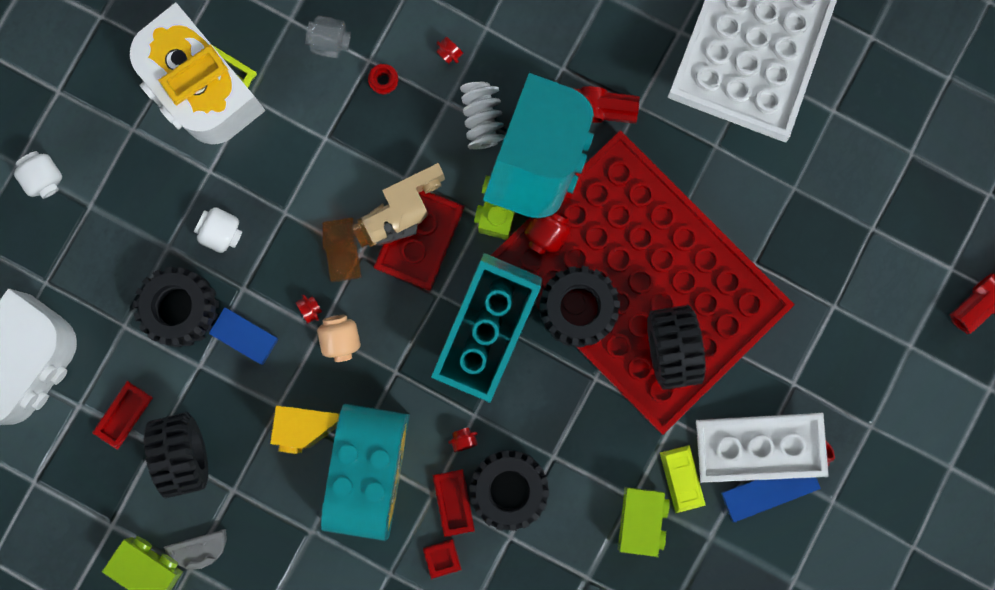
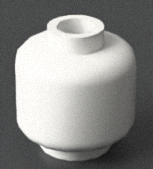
M34 151L16 162L17 168L15 169L14 176L28 196L35 197L40 195L42 199H45L59 190L56 185L60 183L62 174L48 154H39L37 151Z
M214 207L209 212L203 211L194 233L198 234V243L216 252L223 253L229 246L235 248L242 231L237 229L239 220L236 216Z

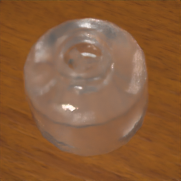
M317 16L314 22L309 21L305 45L310 46L312 54L338 58L341 55L342 49L348 50L351 32L346 31V24L341 19Z

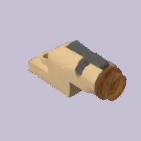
M439 163L382 190L389 204L384 206L382 203L369 214L357 219L358 223L351 226L362 248L367 245L370 247L376 244L383 245L417 233V225L428 215L419 192L424 190L425 193H430L441 187L440 182L445 180Z

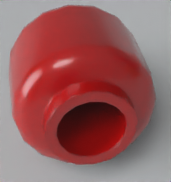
M559 211L548 217L532 218L525 228V236L530 240L528 246L541 255H544L546 251L550 253L558 252L571 232V228L567 224L569 218Z

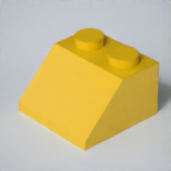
M276 406L270 444L279 445V452L302 453L303 448L314 446L337 428L340 414Z

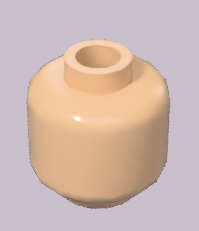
M336 315L323 319V324L317 329L322 354L325 357L334 358V362L352 359V353L356 352L361 346L356 322L352 319H347V315Z

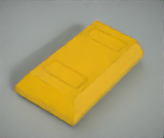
M210 44L158 79V81L177 106L229 69Z

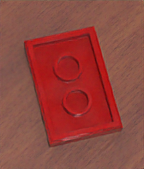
M423 190L419 192V195L428 212L427 217L417 225V233L415 235L383 244L374 269L431 292L465 206L431 192L425 193Z

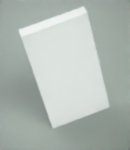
M823 413L696 420L700 483L828 477Z

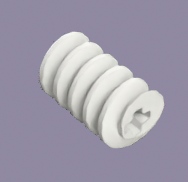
M481 81L462 85L460 90L466 94L461 99L462 103L467 105L463 109V113L469 117L465 120V126L471 129L466 133V137L473 141L469 143L468 148L484 149L497 145V142L505 138V135L496 133V130L504 127V123L495 122L494 118L502 115V111L493 110V106L500 104L501 100L491 98L492 94L499 91V87L490 86L489 83Z

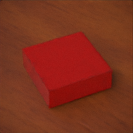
M453 539L423 547L431 579L462 570Z

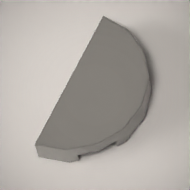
M226 529L164 546V549L168 556L178 562L179 566L189 570L202 569L214 563L223 553L227 542Z

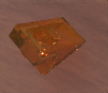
M353 217L323 222V249L327 254L330 281L333 283L362 278Z

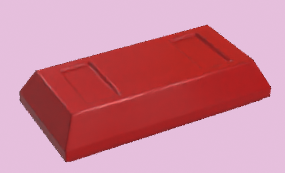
M127 381L92 433L118 450L153 397Z
M463 469L433 475L444 537L475 531Z

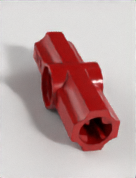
M584 86L580 89H575L590 102L593 108L592 123H601L607 120L636 124L640 96L608 93L606 89L595 86Z
M991 273L982 279L972 289L973 293L949 314L953 324L966 334H971L990 315L995 314V273Z

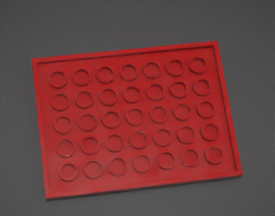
M620 130L584 165L581 174L575 173V175L579 176L573 193H566L558 210L569 218L567 224L571 228L568 238L558 252L550 253L546 251L544 255H541L528 246L530 240L525 236V228L532 219L530 217L491 256L542 277V285L534 302V305L539 310L540 299L548 281L561 270L565 271L568 267L575 266V268H581L582 266H587L593 271L597 269L601 271L602 276L608 277L612 281L611 285L613 288L616 287L618 292L617 298L618 301L620 300L619 317L613 326L614 328L597 343L576 348L661 435H664L795 304ZM573 289L564 295L560 308L565 320L573 325L581 326L590 323L595 318L598 304L595 297L588 291ZM690 305L697 316L702 334L706 363L705 377L702 384L663 390L656 379L652 364L647 330L648 316L650 311Z

